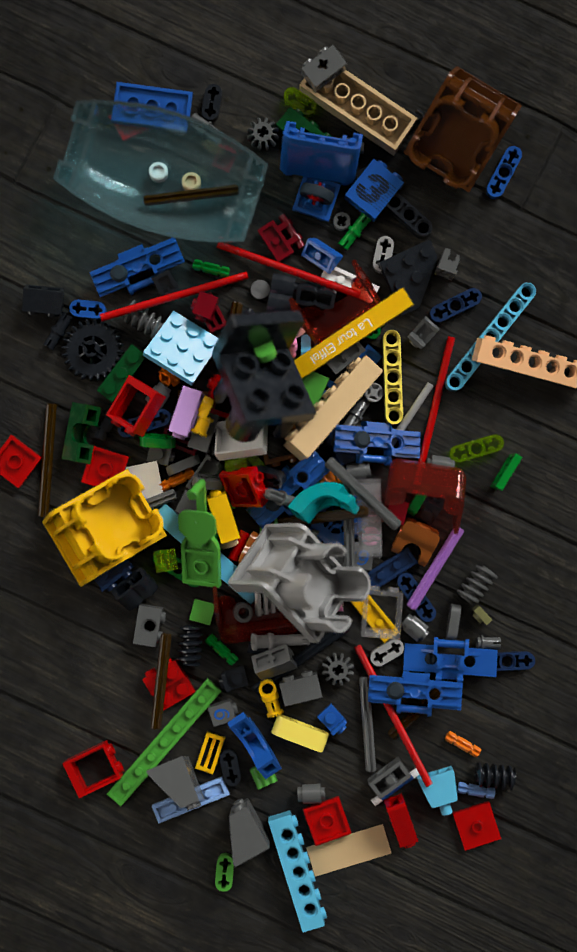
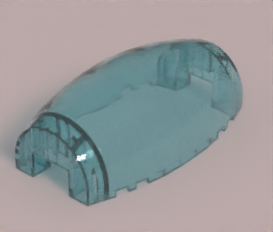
M76 101L71 121L74 123L64 160L58 161L53 178L55 181L64 186L73 195L101 212L149 232L191 241L216 243L245 242L268 170V164L249 148H246L221 131L178 112L152 105L122 101ZM155 162L164 163L168 168V177L161 183L152 181L149 176V167ZM189 172L199 175L201 179L200 189L235 184L239 188V194L234 196L145 206L143 196L185 191L182 187V177Z

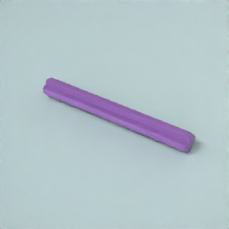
M455 526L407 602V606L410 609L416 610L458 543L464 533V530L460 527Z

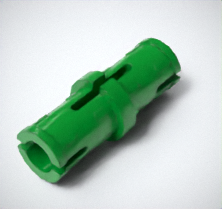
M361 213L355 223L348 227V232L338 242L347 251L356 238H360L361 232L371 221L364 213Z

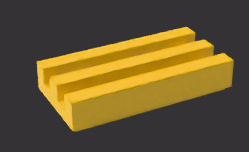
M207 731L195 769L210 774L214 773L225 740L224 736ZM210 737L213 740L203 767L200 764ZM216 740H219L220 743H219V746H218V749H217V752H216V755H215V758H214L212 767H211V769H209V768H207V767H208V764H209V761H210V758H211V755H212V752H213V749H214Z

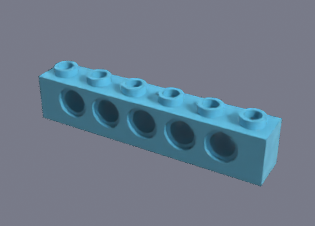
M291 810L269 816L268 823L302 932L325 926L324 919L327 918L325 908L320 907L319 900H322L319 889H315L313 884L316 881L313 870L309 871L307 865L310 863L307 851L303 852L301 846L304 845L302 834H298L296 827L299 826L296 815L292 816ZM284 830H290L292 832V835L290 837H284L282 835V832ZM294 848L298 853L292 856L287 851ZM301 867L304 871L296 874L293 869ZM306 885L309 887V890L301 892L299 888ZM307 904H313L315 908L313 910H307L305 909V906Z

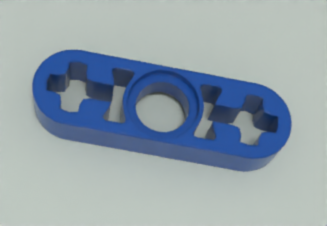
M511 146L505 151L486 187V194L489 198L497 199L503 194L522 158L520 148ZM515 152L517 158H514L511 164H508L509 154ZM499 169H508L509 176L506 178L501 177ZM497 181L501 182L497 189L500 193L496 192L493 194L490 186L494 187Z

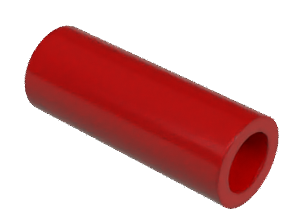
M243 530L239 531L238 545L233 546L228 554V558L238 562L250 536L249 533Z

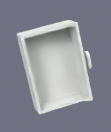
M225 421L217 422L214 455L219 461L267 454L268 425L263 426L254 441L244 443L234 440L228 434Z

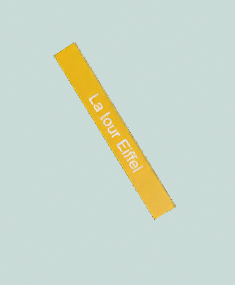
M404 288L295 359L294 362L301 378L303 379L413 306L414 304Z

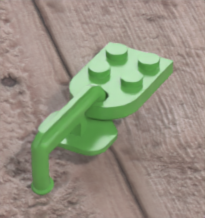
M200 479L187 492L189 499L196 500L197 511L183 510L178 516L179 531L185 536L181 544L182 583L219 588L221 586V553L219 542L214 537L217 532L216 519L211 513L207 512L206 482L204 479Z

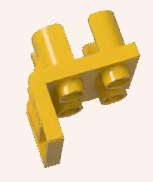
M128 469L51 511L42 521L80 587L167 536L163 530L162 516L156 508L154 510L150 508L142 494L144 490L142 482L137 476L130 474Z

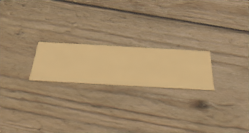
M383 824L318 846L306 847L315 877L391 854Z

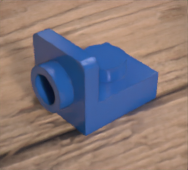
M332 703L317 715V718L328 728L333 736L336 733L338 735L346 729L347 720Z

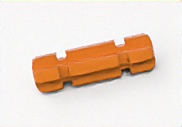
M192 468L186 469L184 473L180 472L168 478V480H163L159 485H162V490L165 492L170 487H176L186 482L187 479L190 480L195 473Z
M449 731L445 736L447 742L454 743V746L467 753L470 752L469 754L475 758L479 756L481 752L480 747L472 745L471 742L460 736L457 737L452 731Z

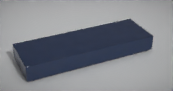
M408 547L367 572L371 582L370 594L418 563Z

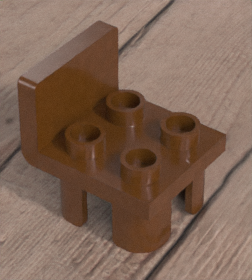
M456 66L446 77L403 153L408 155L412 162L420 168L425 169L428 167L444 177L443 181L448 185L470 192L522 105Z

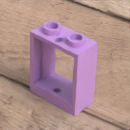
M183 386L168 430L173 432L172 436L185 440L186 437H191V429L194 427L199 406L205 395L203 392Z

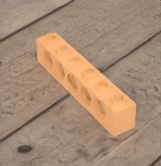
M484 335V338H477L471 361L577 389V360H574L572 363L568 362L567 357L556 355L555 358L550 357L549 352L538 350V353L531 351V347L520 345V348L513 347V342L502 340V343L495 342L496 338ZM495 347L499 350L497 357H494L492 354ZM513 352L517 355L515 362L511 361V354ZM531 357L534 358V365L532 367L529 366V359ZM549 362H551L552 369L550 372H548L546 368ZM568 367L569 370H570V373H569V375L566 377L565 374H564V371H565V369Z

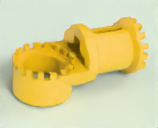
M207 396L203 397L198 409V420L195 427L191 429L192 432L206 438L208 436V428L214 422V419L207 417L208 413H210L209 411H211L210 408H212L214 399Z
M264 679L259 684V693L262 702L266 705L267 717L272 718L275 717L274 715L277 717V714L279 716L284 711L279 705L276 685L272 680ZM271 684L273 687L272 692L269 694L262 691L263 685Z

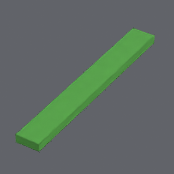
M207 678L128 768L121 779L108 791L107 795L121 807L148 776L146 771L160 763L222 690Z

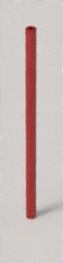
M219 241L217 244V248L358 299L361 296V291L222 241Z
M242 272L99 314L100 319L103 322L195 295L200 291L205 292L248 279L247 272Z
M448 336L420 451V459L418 460L413 481L415 486L421 485L455 337Z
M361 644L354 647L369 678L370 675H376ZM383 704L425 786L432 785L433 783L392 704Z

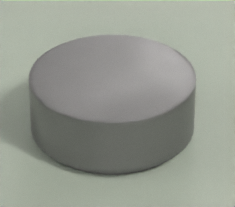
M264 280L255 281L251 286L252 296L257 300H263L268 297L270 293L269 284Z

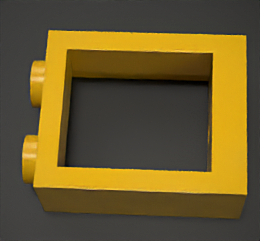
M210 491V495H207V501L211 513L216 519V529L221 544L239 539V531L226 491Z

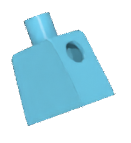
M452 766L428 772L433 783L428 787L425 786L421 776H417L431 808L439 807L442 816L451 814L453 811L450 803L458 800L455 774Z

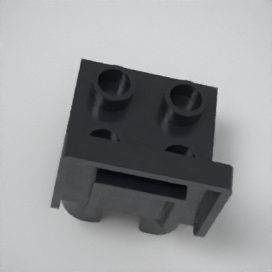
M299 310L231 315L213 347V357L221 375L214 389L213 396L215 402L219 404L223 403L227 394L229 395L233 409L225 421V427L228 434L238 442H252L257 438L263 426L278 424L273 432L274 438H284L289 434L296 422L312 420L316 415L315 408L289 350L305 323ZM272 341L277 352L276 357L269 362H260L254 348Z

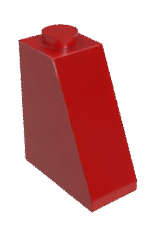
M402 793L386 798L384 802L400 848L413 847L419 841Z

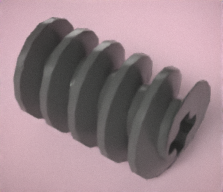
M133 300V301L130 303V305L135 304L136 301ZM148 308L144 311L140 310L124 315L125 323L131 322L133 328L138 325L137 330L142 331L144 329L146 336L151 333V339L155 337L164 324L161 323V316L154 319L155 312L148 315Z
M476 565L475 568L478 573L471 571L473 579L467 577L468 585L461 584L464 591H456L458 595L472 606V601L479 603L477 595L484 596L481 591L482 589L489 590L486 583L493 585L491 577L498 578L496 574L484 565L482 567Z

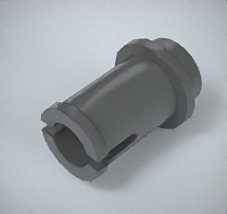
M480 635V637H476V648L500 649L501 644H493V642H501V638L483 637V635Z

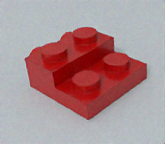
M241 466L237 471H222L219 474L232 507H263L267 503L268 499L264 495L265 490L269 488L265 487L263 473L258 471L257 466Z
M169 658L163 711L196 692L177 658L173 661ZM155 668L145 672V677L142 679L151 696H154L157 673Z

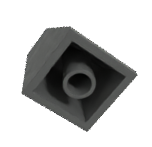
M189 756L178 757L146 771L148 776L180 808L192 810L200 807V802L205 800Z
M248 798L236 800L232 804L229 815L233 865L235 867L269 849L270 837Z

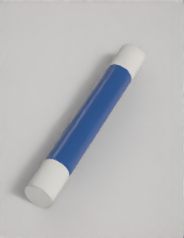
M416 768L413 769L410 772L411 777L408 780L399 785L397 788H395L382 799H379L378 796L371 799L374 806L378 805L383 800L388 798L390 795H392L400 788L405 786L407 783L412 781L414 778L419 776L420 774Z

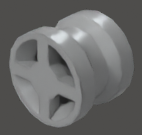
M372 383L364 393L365 399L371 403L378 402L383 397L382 386Z

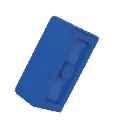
M308 238L301 256L328 274L334 270L343 255L317 238Z

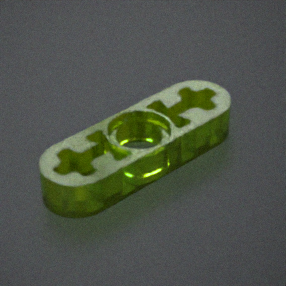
M494 434L459 444L450 449L449 457L458 463L494 453L503 448L504 440L500 435ZM492 438L499 440L500 444H497L496 449L494 446L487 447L489 451L485 452L486 447L483 440H486V444L492 442ZM479 443L482 450L479 454H474L471 451L472 444ZM467 445L470 457H467V453L460 455L461 459L453 456L456 448L459 451L466 450L464 446Z

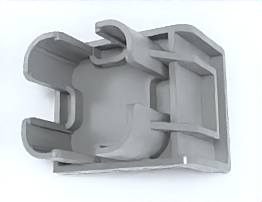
M300 523L265 525L228 581V584L235 592L264 593L311 643H319L325 632L342 633L346 631L352 620L349 616H337L336 613L344 601H364L371 587L370 578L361 567H342L334 558L346 555L347 550L341 544L321 543L306 526Z

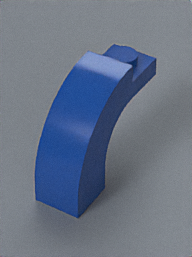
M243 712L227 722L229 728L243 743L257 770L265 779L282 769L271 747L250 717L248 718Z

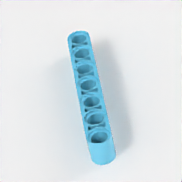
M531 283L522 284L479 338H484L486 333H492L496 338L495 342H499L536 294L535 286ZM522 288H527L530 291L529 297L522 295ZM510 303L517 304V312L510 310ZM498 318L506 320V327L498 325ZM476 341L445 379L447 390L455 392L462 388L481 364L471 361ZM465 362L471 366L470 372L462 370V363ZM452 377L457 378L459 381V385L456 388L452 387L449 383Z
M164 504L158 510L163 519V528L182 544L185 536L178 528V514L167 504ZM220 551L221 579L228 584L229 579L238 566ZM237 592L248 603L252 604L255 601V593Z

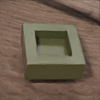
M478 604L472 608L474 612L472 616L480 624L483 622L488 625L492 621Z

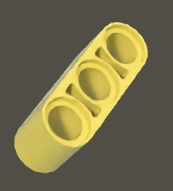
M282 714L277 715L271 733L278 737L318 752H323L329 737V733L322 729Z

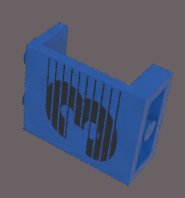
M375 159L371 161L344 197L347 202L361 213L367 215L366 217H369L373 222L377 220L381 211L404 184L399 174L396 172L391 173L384 162L381 160L376 161Z

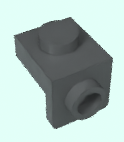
M425 316L407 337L414 347L422 349L440 328Z

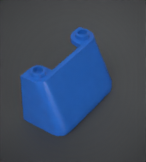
M286 122L279 167L283 174L333 181L345 186L354 183L363 134L353 133V137L347 139V135H343V139L306 133L304 132L305 128L300 130L296 128V122Z

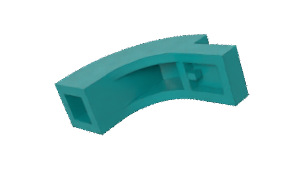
M323 482L312 485L299 493L288 506L295 517L308 524L318 512L329 506H339L353 514H356L360 509L356 504V499L349 494L344 485L336 482Z

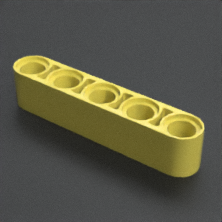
M389 330L382 337L384 417L387 423L396 425L403 419L401 338L397 331ZM386 336H395L396 343H387ZM394 354L397 362L394 364L389 363L387 355ZM388 374H396L397 382H389L387 379ZM390 392H395L398 395L396 402H391L388 399ZM391 411H396L399 415L398 420L395 422L389 419Z

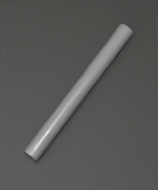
M427 382L396 430L406 429L434 387L432 384ZM393 438L391 441L393 447L398 441L396 438Z

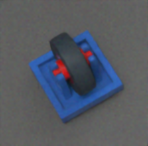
M303 176L292 210L329 223L341 185L327 180Z

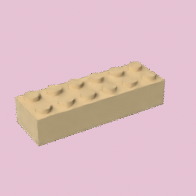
M347 70L316 93L305 78L299 85V92L393 156L417 121V117Z
M367 355L353 360L346 367L348 371L340 374L334 381L336 385H333L322 395L324 399L313 405L316 411L314 418L309 421L298 422L299 428L291 431L285 437L286 442L283 446L298 460L307 459L383 372Z

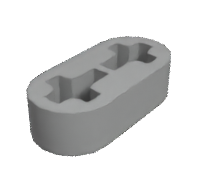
M388 236L380 237L376 244L373 269L378 273H382L379 265L376 264V262L380 261L381 256L384 257V260L392 257L394 242ZM388 241L390 247H387L386 252L382 253L383 246L380 243Z
M397 638L388 640L371 651V662L376 666L388 663L403 653L404 645ZM393 642L400 644L398 652L392 650L388 653L387 650L392 648L391 644ZM378 652L379 654H382L386 652L387 654L382 656L381 662H379V660H374V658L376 657L375 653Z

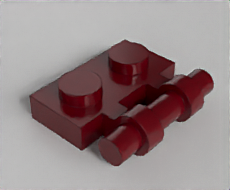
M285 213L278 217L281 221L280 225L277 226L275 221L272 220L257 230L278 262L294 254V250L291 247L293 244H296L299 250L305 246L302 241L303 237L300 233L296 232L292 226L293 222L287 218ZM287 230L291 238L286 240L282 231Z

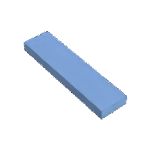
M223 776L200 785L205 799L200 802L201 806L230 795ZM170 797L152 804V809L158 823L191 811L187 810V808H180Z

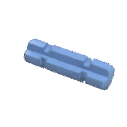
M458 783V793H468V795L478 797L485 796L490 799L495 797V789L492 787L485 788L482 786L481 788L475 784Z

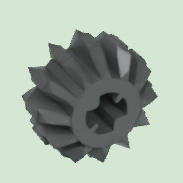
M267 117L264 119V122L257 118L258 124L252 121V128L247 129V133L250 134L247 136V139L252 141V147L258 145V150L261 151L262 146H265L266 151H268L269 144L275 147L276 143L274 140H279L277 135L279 128L274 127V121L268 124ZM265 131L266 134L264 135V137H260V134H262V132Z
M333 653L334 659L332 660L327 656L326 660L329 664L322 663L324 668H328L322 670V674H328L325 680L329 681L333 678L332 685L336 684V680H339V684L343 685V678L349 682L350 679L347 674L354 675L353 671L348 670L354 667L353 663L347 664L351 660L350 657L343 660L344 653H341L339 658H337L336 653ZM341 665V669L343 670L339 671L338 673H335V669H333V667Z

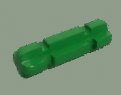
M198 259L194 260L192 266L194 270H203L205 273L217 276L219 274L220 277L224 278L228 277L230 273L229 267H220L218 264L206 261L203 263L202 260Z
M213 634L206 638L205 642L212 646V649L223 659L226 658V662L230 665H233L238 660V657L231 653V650L220 640L217 641Z

